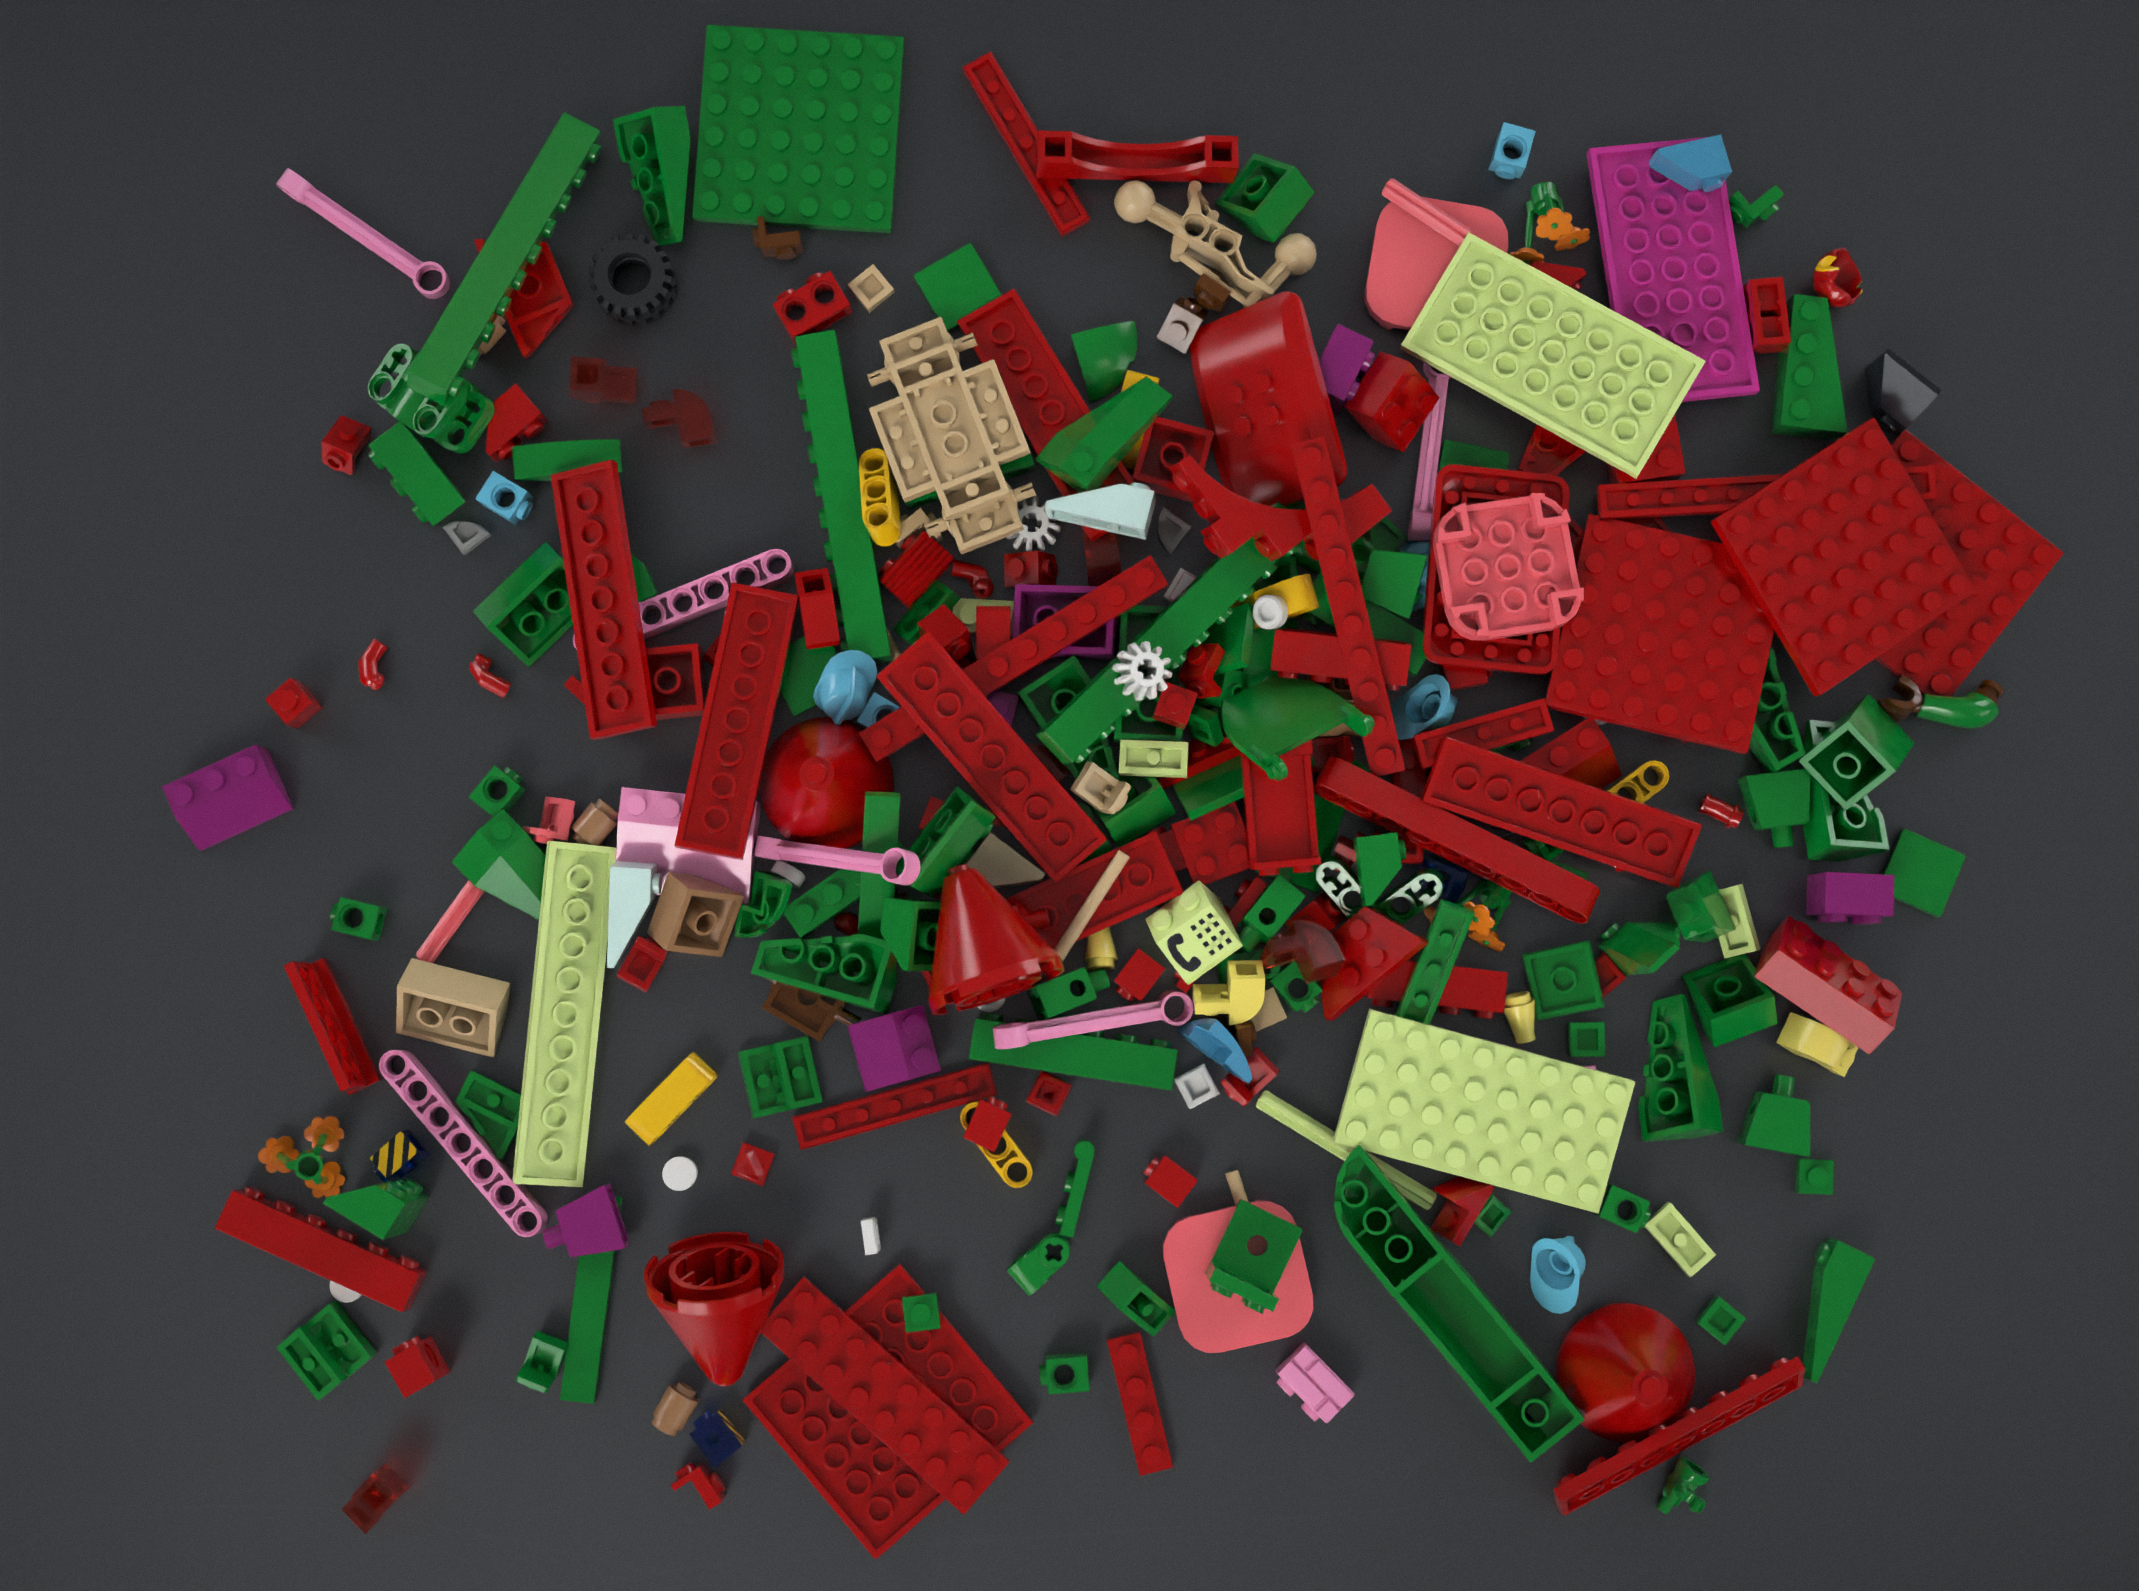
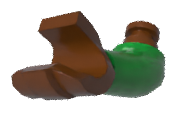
M1902 675L1892 689L1900 693L1905 701L1884 698L1879 699L1877 703L1895 722L1903 721L1911 712H1915L1914 715L1917 718L1966 729H1974L1991 723L1998 716V699H2001L2004 695V689L1994 681L1983 680L1979 686L1980 689H1977L1975 692H1969L1964 697L1930 694L1921 696L1918 686L1911 679Z

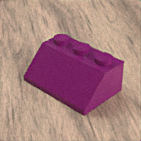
M256 744L162 786L176 820L199 851L294 809L268 749Z

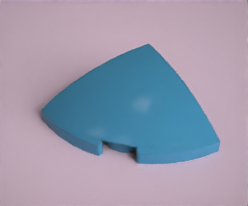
M1203 1018L1194 1020L1180 1026L1177 1030L1182 1037L1207 1057L1213 1059L1221 1066L1224 1065L1223 1068L1248 1084L1253 1079L1250 1067L1240 1046L1217 1019Z

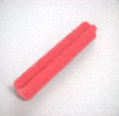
M1390 179L1384 186L1382 195L1458 246L1462 244L1468 232L1471 233L1468 227L1395 179Z
M469 880L416 952L419 960L434 963L484 893L474 887Z

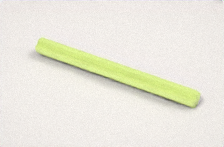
M1264 1090L1257 1099L1255 1106L1259 1110L1343 1161L1355 1149L1335 1143L1333 1141L1335 1134L1333 1130L1269 1091ZM1365 1151L1406 1199L1424 1210H1429L1432 1207L1437 1196L1435 1192Z

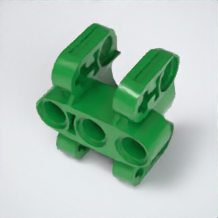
M404 343L393 346L368 383L369 396L377 401V404L422 437L432 438L445 449H450L459 454L470 451L494 415L495 407L493 402L480 394L481 389L467 379L464 380V384L457 397L450 396L445 406L407 388L408 371L418 356L419 351ZM404 356L407 359L405 364L401 362ZM393 371L399 374L397 378L391 375ZM390 381V392L386 396L381 397L380 388L382 384ZM476 405L481 408L478 413L473 410ZM467 419V421L472 423L471 426L465 424L464 421ZM459 429H463V440L461 443L454 445V433Z

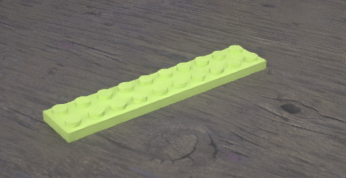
M547 841L512 1178L514 1184L583 1187L608 942L610 866L616 862V847Z

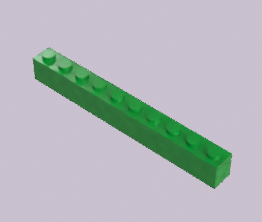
M565 112L562 114L410 367L407 377V388L445 406L450 396L457 397L464 384L465 379L462 376L465 370H472L475 367L480 356V352L477 351L482 342L488 344L496 329V325L493 323L498 315L504 317L511 304L512 299L509 296L513 289L519 291L527 276V273L524 272L529 263L532 265L536 263L542 251V247L539 246L543 238L550 239L557 225L556 216L559 212L564 214L570 205L572 196L569 194L574 187L577 189L581 187L587 171L584 169L588 162L594 164L602 148L598 144L600 130Z
M835 330L795 336L797 347L791 348L794 368L800 367L802 379L796 380L800 400L806 399L808 410L807 412H802L805 432H811L813 444L807 445L811 464H817L819 475L813 477L816 497L822 496L824 504L823 509H818L822 529L828 528L830 541L824 542L827 562L833 561L835 573L829 574L833 594L839 593L841 606L835 607L838 627L844 626L846 639L840 640L842 652L847 650L862 651L869 654L875 661V664L893 661L872 537L862 519L859 461L837 335Z
M1280 501L1270 506L1279 509H1286L1280 503ZM1251 537L1233 553L1221 559L1218 556L1129 644L1136 643L1140 647L1142 642L1148 641L1150 642L1151 650L1158 646L1161 647L1162 653L1159 658L1171 659L1170 663L1164 666V670L1168 668L1171 671L1174 670L1187 658L1184 652L1191 645L1196 648L1210 635L1207 629L1214 622L1219 625L1226 620L1233 612L1230 607L1237 600L1243 602L1256 590L1253 584L1260 577L1266 579L1279 567L1276 563L1278 559L1270 561L1269 558L1261 555L1255 547V539ZM1298 543L1295 547H1293L1289 552L1285 554V556L1288 557L1289 555H1291L1295 550L1299 548L1301 543ZM1126 646L1122 651L1128 652V647ZM1117 656L1036 734L1063 765L1074 761L1079 764L1092 752L1090 745L1097 738L1100 740L1105 739L1116 728L1113 722L1121 714L1124 717L1128 716L1140 704L1139 701L1135 700L1134 692L1127 696L1123 695L1124 683L1119 685L1114 683L1116 678L1121 677V673L1115 672L1112 669L1113 665L1121 663ZM1138 666V671L1143 673V677L1147 676V671L1142 670L1141 666Z

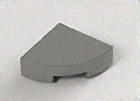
M1164 507L1159 516L1157 530L1162 546L1172 555L1191 529V526Z
M456 521L443 527L464 555L492 536L485 528L472 522Z

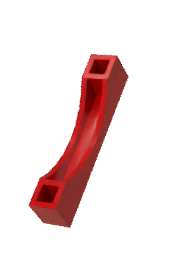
M1038 130L1036 141V178L1233 183L1239 168L1238 136L1204 135L1168 143L1130 144L1098 140L1072 131Z

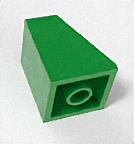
M1867 694L1843 713L1806 754L1799 759V762L1846 811L1896 772L1915 742Z

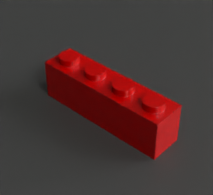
M1284 627L1275 629L1270 670L1278 671V677L1297 679L1298 673L1312 675L1311 680L1330 683L1332 677L1345 679V684L1349 685L1336 633ZM1374 638L1386 689L1397 691L1400 685H1407L1412 642Z
M1406 961L1368 992L1364 998L1373 999V1006L1392 1008L1393 1001L1400 1002L1416 962ZM1453 966L1438 1003L1440 1013L1460 1015L1461 1009L1474 1010L1473 1017L1494 1019V1013H1504L1508 972Z

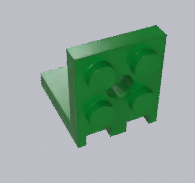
M1240 1199L1205 1272V1275L1211 1282L1212 1290L1228 1298H1231L1232 1294L1235 1293L1243 1297L1241 1301L1244 1302L1245 1306L1263 1314L1265 1308L1273 1312L1279 1301L1274 1291L1303 1229ZM1259 1235L1266 1240V1250L1260 1255H1253L1247 1249V1242L1252 1236Z

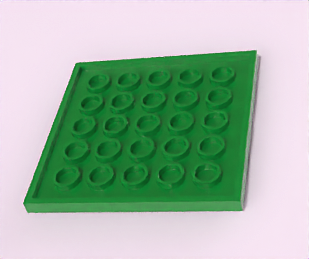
M707 25L693 220L695 222L758 225L757 217L764 216L767 226L891 233L904 37Z

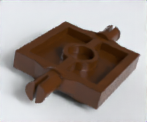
M767 979L772 982L770 994L761 1008L819 1042L823 1040L829 1027L837 1020L849 1026L855 1023L848 1020L847 1017L857 1023L862 1019L845 1009L846 1002Z

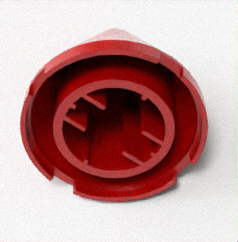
M818 717L792 726L772 744L765 756L759 792L761 803L768 819L785 838L793 842L846 849L854 847L863 841L865 791L894 792V776L890 759L887 757L878 763L875 761L859 734L865 728L848 720L842 721L840 725H836L831 717Z
M963 864L948 870L949 876L943 880L928 1002L933 1015L947 1014L945 1005L955 1003L958 1012L989 1004L1035 987L1034 983L1041 980V974L1045 973L1047 981H1050L1065 971L1061 956L976 868L969 869L968 864Z
M714 1232L682 1239L668 1245V1255L659 1261L658 1256L654 1255L647 1263L644 1270L646 1294L707 1378L719 1386L733 1385L743 1375L785 1276L783 1254L778 1246L767 1239L763 1240V1245L750 1242L748 1233Z
M1617 1302L1602 1305L1601 1308L1580 1317L1571 1326L1562 1340L1558 1351L1556 1380L1585 1416V1420L1580 1424L1597 1436L1615 1442L1627 1443L1632 1440L1640 1442L1648 1438V1432L1658 1425L1665 1423L1668 1427L1679 1420L1678 1416L1686 1410L1693 1394L1695 1365L1687 1340L1671 1320L1649 1307L1636 1303Z

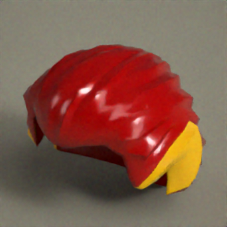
M1841 247L1820 257L1813 272L1812 285L1818 297L1828 298L1829 306L1842 308L1854 304L1856 299L1862 294V288L1857 287L1863 280L1858 267L1850 257L1849 251Z

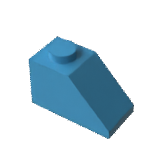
M1721 134L1659 148L1649 160L1650 168L1690 191L1702 188L1704 192L1716 190L1723 186V182L1732 173Z

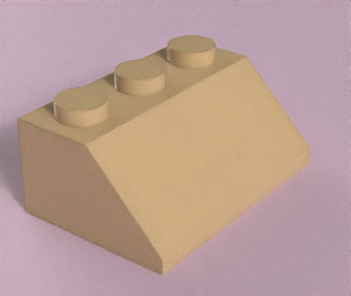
M411 958L397 985L396 1033L494 1058L509 1008L510 983Z

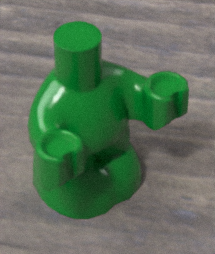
M1680 1456L1674 1471L1666 1477L1665 1485L1662 1489L1663 1496L1656 1505L1657 1509L1667 1515L1674 1505L1677 1507L1680 1502L1685 1501L1693 1512L1700 1514L1706 1502L1697 1496L1694 1491L1698 1486L1705 1485L1709 1481L1710 1476L1691 1459Z

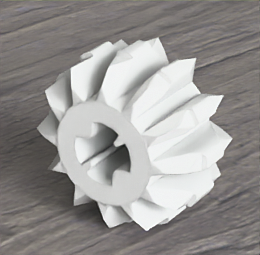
M1034 496L1032 506H1027L1026 500L1019 502L1021 510L1018 509V515L1024 530L1006 538L1013 539L1017 537L1013 544L1016 550L1023 543H1026V552L1032 551V545L1037 544L1039 551L1045 552L1043 541L1045 540L1049 544L1054 545L1056 539L1050 533L1060 532L1061 526L1052 523L1056 521L1055 519L1047 518L1045 511L1046 502L1040 508L1038 507L1039 499ZM1029 519H1036L1037 525L1041 526V528L1035 527V532H1029L1027 525H1024V523L1029 524Z
M1148 641L1142 642L1140 647L1136 643L1129 644L1127 646L1128 652L1121 651L1117 654L1121 663L1113 665L1112 669L1115 672L1121 673V677L1116 678L1114 683L1116 685L1124 683L1123 695L1127 696L1134 692L1136 701L1143 700L1145 695L1150 700L1157 697V690L1165 691L1168 687L1163 679L1171 678L1173 673L1169 670H1164V666L1169 664L1171 659H1160L1159 656L1162 653V648L1158 646L1151 650V645ZM1138 666H1141L1142 670L1147 671V676L1143 677V673L1138 671Z

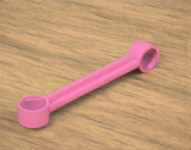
M287 168L277 181L276 186L302 205H306L413 279L415 287L424 297L437 299L447 293L450 279L446 271L438 263L420 261L317 190L291 169ZM429 270H436L442 274L441 285L432 291L423 290L420 286L422 275Z
M1423 362V371L1429 379L1428 384L1440 398L1423 422L1413 508L1408 526V540L1416 542H1429L1434 487L1438 470L1448 383L1452 378L1447 374L1434 372L1430 365Z
M757 836L753 855L776 861L781 860L783 862L789 861L881 874L886 881L900 885L912 884L920 873V860L918 856L912 851L900 848H891L885 854ZM903 856L904 869L901 875L897 877L896 865Z
M1167 990L1161 993L1156 1001L1032 1022L1000 1024L992 1027L994 1044L996 1049L1017 1048L1028 1045L1030 1042L1159 1020L1179 1026L1185 1024L1191 1018L1193 1003L1185 993ZM1172 996H1180L1184 1002L1183 1013L1180 1017L1171 1020L1164 1012L1165 1003Z

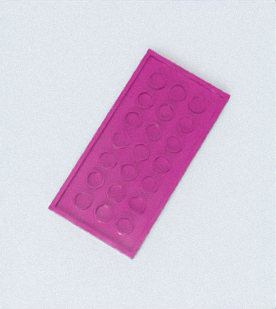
M1707 137L1589 148L1586 155L1610 309L1706 361L1682 402L1756 395L1760 388L1726 180L1723 182L1722 187L1710 192H1704L1703 188L1690 191L1650 168L1649 160L1659 148Z

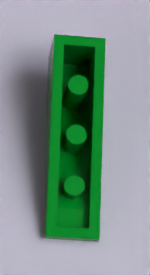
M1828 1238L1826 1243L1823 1242L1815 1254V1261L1817 1263L1813 1274L1803 1366L1805 1367L1804 1378L1816 1384L1823 1373L1875 1261V1258L1832 1238Z

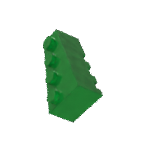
M1794 294L1786 302L1791 343L1779 352L1770 434L1835 441L1848 432L1828 298Z
M1770 648L1749 745L1765 774L1776 772L1806 754L1793 712L1790 711L1787 702L1786 688L1779 676L1775 663L1777 659L1773 648Z

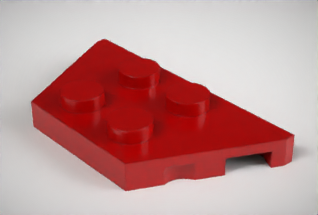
M485 239L474 240L479 253L486 243ZM547 242L540 243L539 246L542 247V251L534 265L530 263L527 265L524 271L527 273V276L520 290L513 289L509 298L512 300L505 314L522 356L525 359L535 352L575 306Z
M1363 907L1316 947L1320 984L1323 990L1321 992L1323 1012L1326 1020L1334 1021L1425 947L1428 944L1427 940L1408 931L1398 922L1389 920L1384 914L1374 908Z

